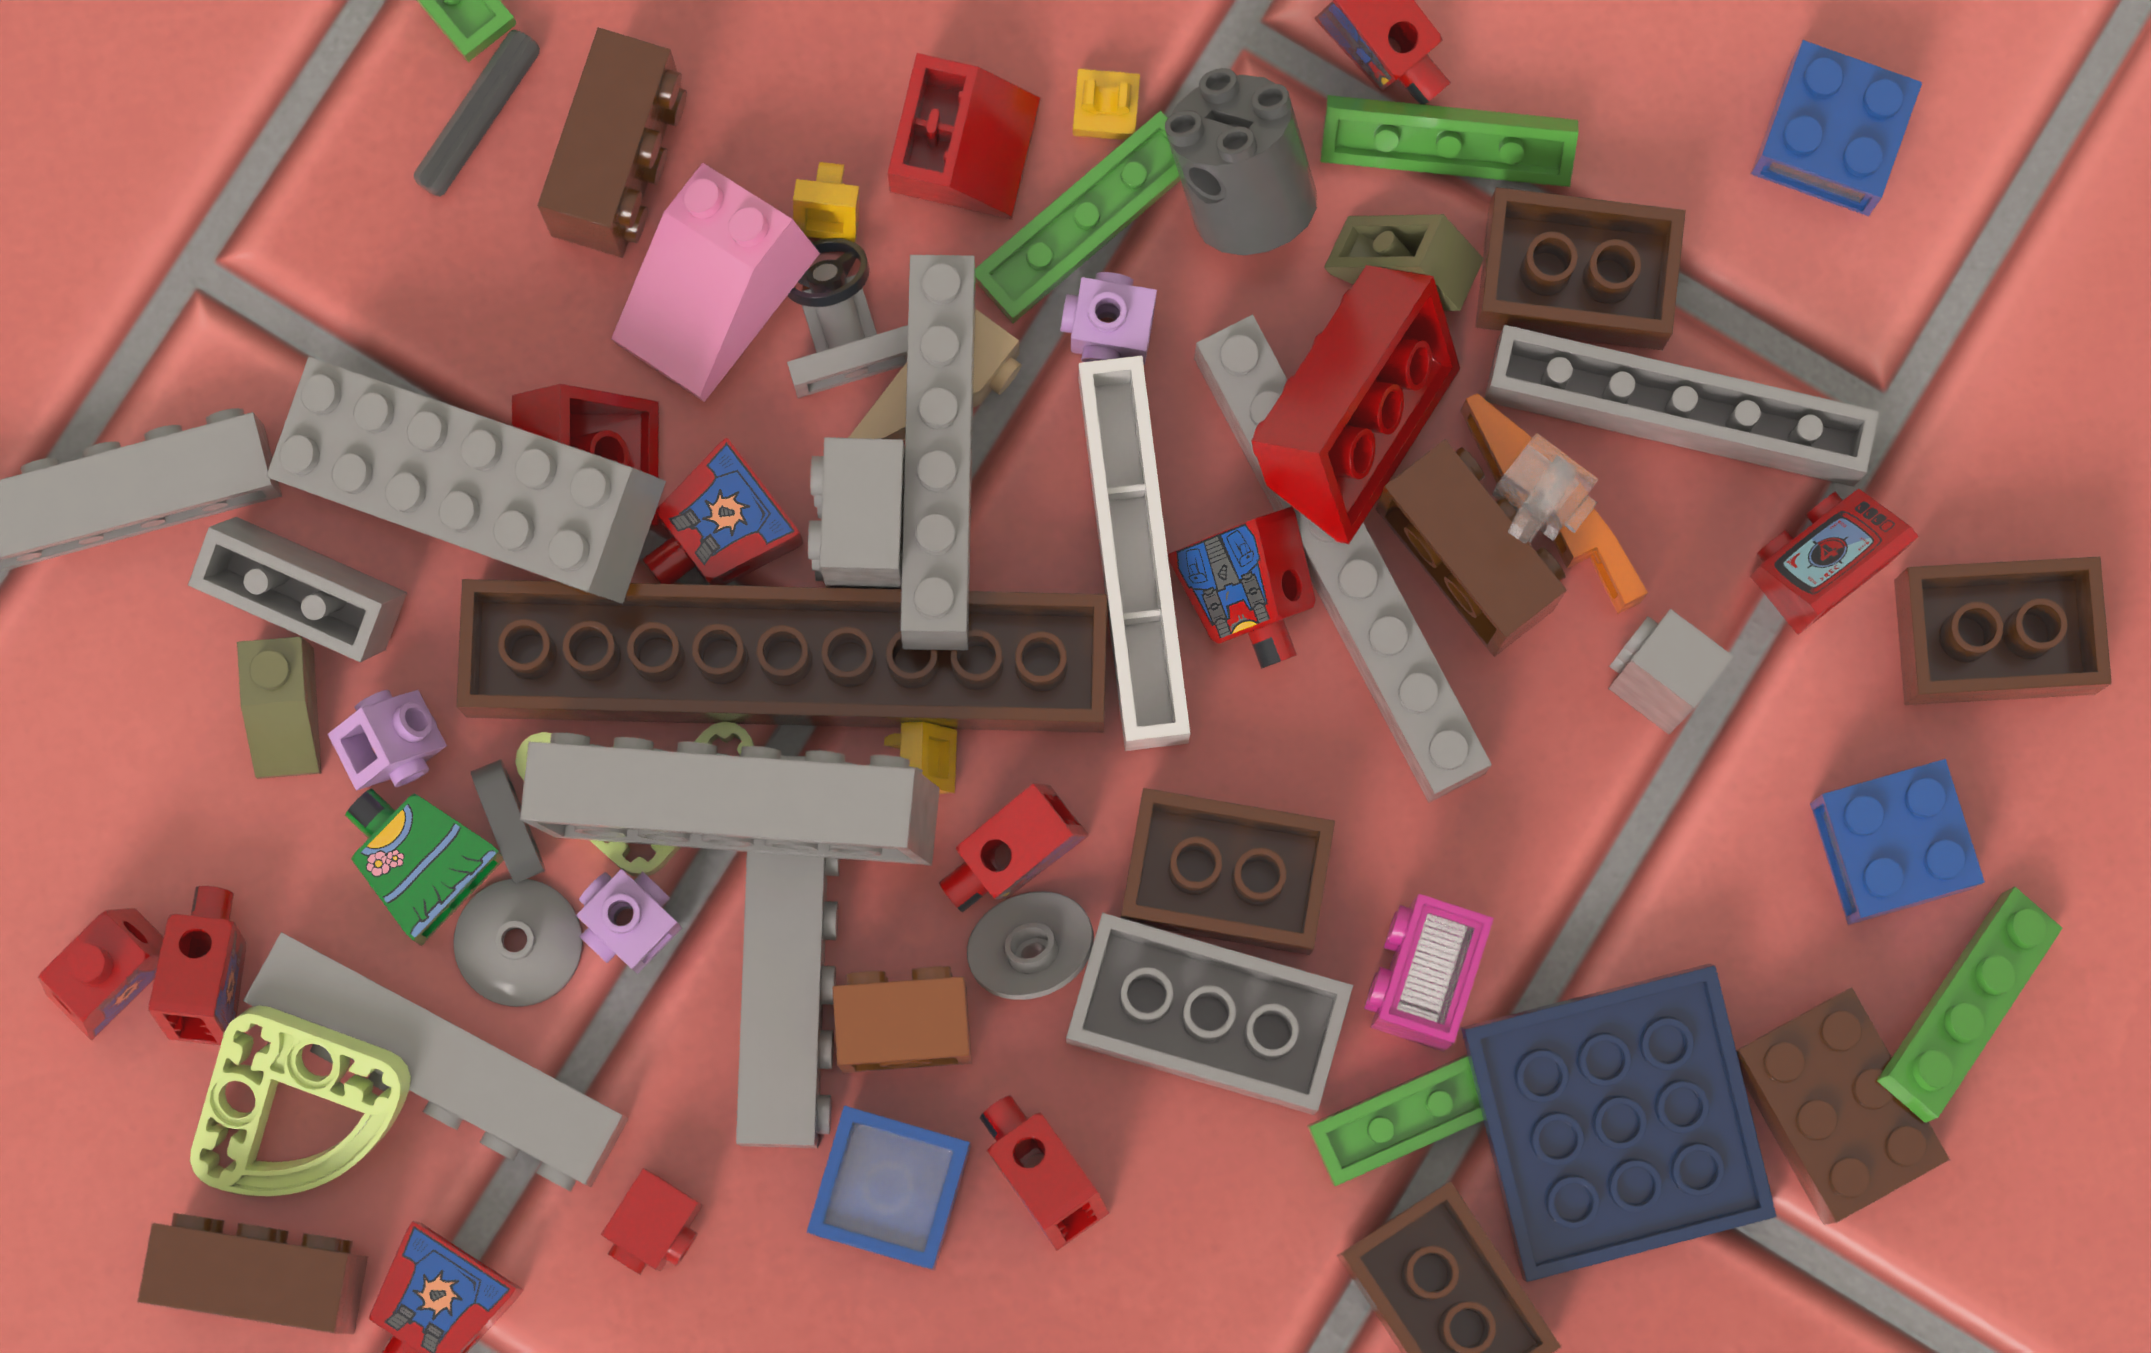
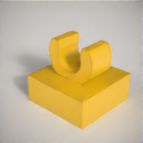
M1078 69L1073 136L1126 140L1135 133L1140 74Z
M819 162L816 181L796 179L793 195V220L807 237L822 239L841 238L856 242L859 224V186L842 183L844 175L843 164Z
M927 722L901 723V734L894 733L884 738V746L900 749V757L909 759L910 767L922 769V775L940 788L939 794L955 793L957 730Z

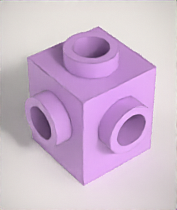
M1099 272L1096 273L1095 279L1081 277L1078 296L1066 294L1060 332L1072 333L1071 352L1082 354V362L1142 355L1143 364L1145 365L1157 290L1133 286L1132 278L1118 273ZM1112 318L1115 321L1106 323L1102 322L1100 319Z
M389 690L375 693L360 701L354 707L356 712L328 733L356 791L388 780H392L395 787L413 782L430 770L426 762L447 746L419 690L392 697Z
M622 869L613 878L605 872L594 880L579 898V901L585 906L576 916L588 927L579 937L606 963L617 954L637 974L665 947L682 927L662 908L670 897L643 871L634 880ZM625 909H633L634 915L632 920L624 926H617L616 919L618 914Z

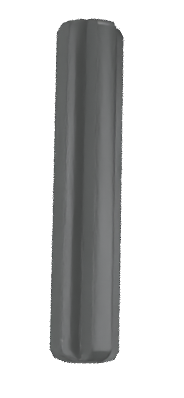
M515 29L507 34L415 170L413 178L424 190L439 197L445 194L539 55L540 48L531 37Z

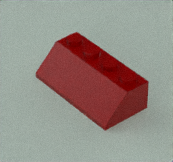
M1366 265L1352 288L1344 293L1340 306L1323 332H1320L1315 337L1311 350L1296 373L1286 381L1282 394L1265 420H1262L1257 425L1251 439L1253 452L1258 459L1266 486L1339 543L1350 544L1381 495L1384 486L1390 481L1460 370V364L1434 276Z

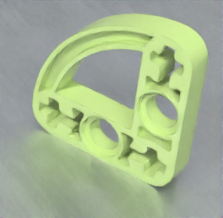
M261 1005L250 1007L232 1020L225 1030L191 1148L190 1162L193 1172L202 1182L211 1187L250 1196L288 1195L325 1184L358 1163L390 1130L405 1103L410 1089L411 1076L408 1066L401 1057L389 1050L272 1007ZM257 1024L262 1027L261 1038L270 1042V1044H267L256 1053L252 1066L241 1064L250 1057L253 1046V1038L244 1032H247ZM317 1044L324 1047L330 1053L333 1066L329 1075L318 1076L308 1071L302 1060V1052L305 1045ZM350 1058H353L355 1062L350 1067L349 1072L355 1073V1075L346 1081L345 1084H342L340 1080L350 1066ZM375 1069L383 1072L382 1082L391 1087L379 1096L372 1092L373 1082L361 1077L368 1076ZM240 1081L252 1089L255 1096V1107L252 1112H238L230 1106L225 1096L228 1082ZM278 1082L364 1113L359 1123L345 1139L323 1152L292 1161H256ZM229 1128L238 1129L239 1131L231 1137L227 1149V1156L236 1161L223 1168L218 1165L220 1155L211 1150L225 1140Z

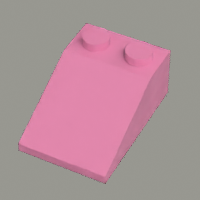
M702 163L664 211L611 339L617 345L705 402L820 253L792 218Z

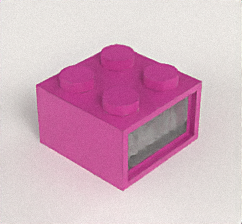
M1422 894L1416 896L1409 908L1400 905L1398 911L1394 913L1383 947L1395 951L1389 970L1380 967L1378 973H1375L1364 1006L1365 1010L1375 1012L1370 1028L1443 1052L1454 1044L1494 918Z

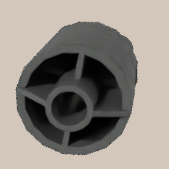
M1227 68L1214 69L1206 73L1200 79L1199 87L1195 88L1176 105L1172 115L1165 122V132L1195 227L1204 242L1220 252L1244 256L1269 252L1291 242L1308 227L1317 210V191L1289 92L1284 86L1275 84L1264 77L1236 75L1234 71Z

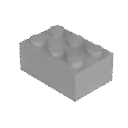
M824 437V456H812L811 495H814V506L817 507L818 518L821 520L809 521L808 558L812 559V570H815V580L824 581L826 588L902 589L905 447L903 440Z

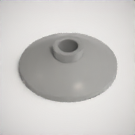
M513 879L496 882L477 893L467 903L458 919L454 933V953L458 968L466 982L478 994L492 1002L512 1007H523L541 1003L562 990L578 967L583 940L579 937L582 934L579 919L570 903L558 891L544 883L530 879L517 883ZM512 929H522L526 933L527 943L521 951L509 952L504 946L505 935Z
M1053 892L1020 894L999 903L979 920L969 938L967 946L968 964L974 978L981 987L996 996L1013 1000L1042 997L1064 987L1082 971L1089 960L1093 947V928L1084 909L1074 900L1064 895Z

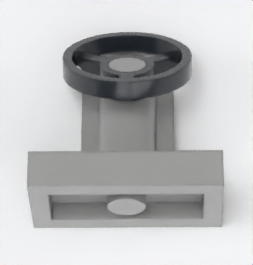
M827 238L811 242L820 254L826 252H844V254L836 260H823L812 265L798 281V283L810 289L799 291L793 288L787 295L792 301L802 305L817 352L787 362L798 398L903 367L907 362L908 325L880 334L876 333L863 291V286L866 284L870 273L867 256L858 244L850 240ZM858 259L861 262L858 273L847 277L854 262Z

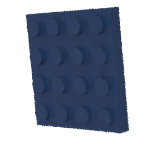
M1709 963L1461 1027L1522 1279L1526 1282L1777 1217L1715 965Z

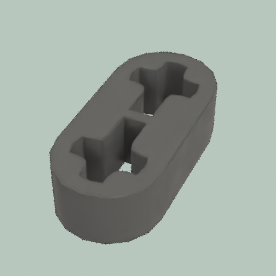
M500 759L471 771L475 788L513 881L517 883L545 872V866L530 826L520 820L521 803L503 761Z

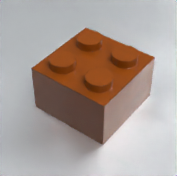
M948 966L912 969V980L888 982L885 971L846 974L847 985L832 986L837 1065L842 1072L852 1073L972 1064L967 987L964 977H952L951 967Z

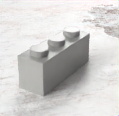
M238 517L208 528L188 583L190 587L358 662H362L386 650L407 594L403 590Z
M1670 609L1659 624L1648 616L1609 666L1619 675L1608 689L1667 734H1670L1695 709L1734 656Z

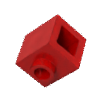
M643 1168L601 1233L603 1237L614 1243L607 1254L638 1274L642 1273L646 1265L659 1271L663 1269L667 1261L677 1266L688 1252L698 1234L690 1229L689 1226L703 1205L651 1171Z

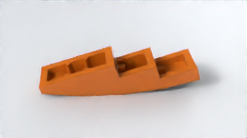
M1478 393L1466 398L1460 412L1503 498L1514 507L1522 520L1534 514H1540L1566 568L1590 558L1617 614L1640 604L1648 594L1646 588L1617 538L1576 483L1524 430Z

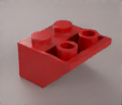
M916 53L887 172L890 192L1012 219L1041 101L1040 97L978 66Z

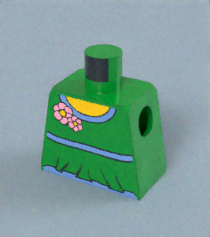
M371 788L364 792L345 814V817L369 838L352 856L353 863L403 931L421 946L504 861L501 852L491 843L415 793L409 796L395 811Z

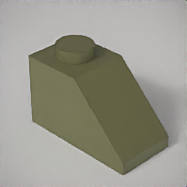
M1444 214L1348 216L1324 268L1331 275L1353 285L1366 265L1434 276L1443 310L1460 311L1484 258Z
M302 637L237 642L240 704L255 777L263 779L321 774L314 648Z

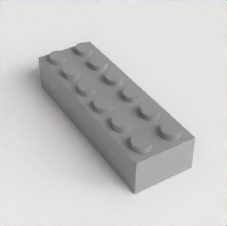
M312 357L307 359L266 475L267 478L622 604L666 483L665 480L632 467Z
M551 733L550 743L529 742L520 820L555 838L932 865L940 788L922 775V769L910 767V760L907 758L872 755L870 756V766L845 762V755L840 753L806 751L805 761L782 758L781 751L778 749L759 746H743L740 757L717 753V746L700 742H678L677 752H669L653 748L654 742L640 738L616 737L614 738L613 747H604L590 744V737L572 733Z

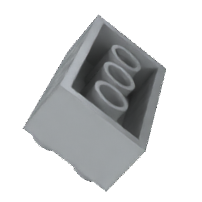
M1102 913L1066 1036V1043L1314 1115L1318 1112L1353 985Z

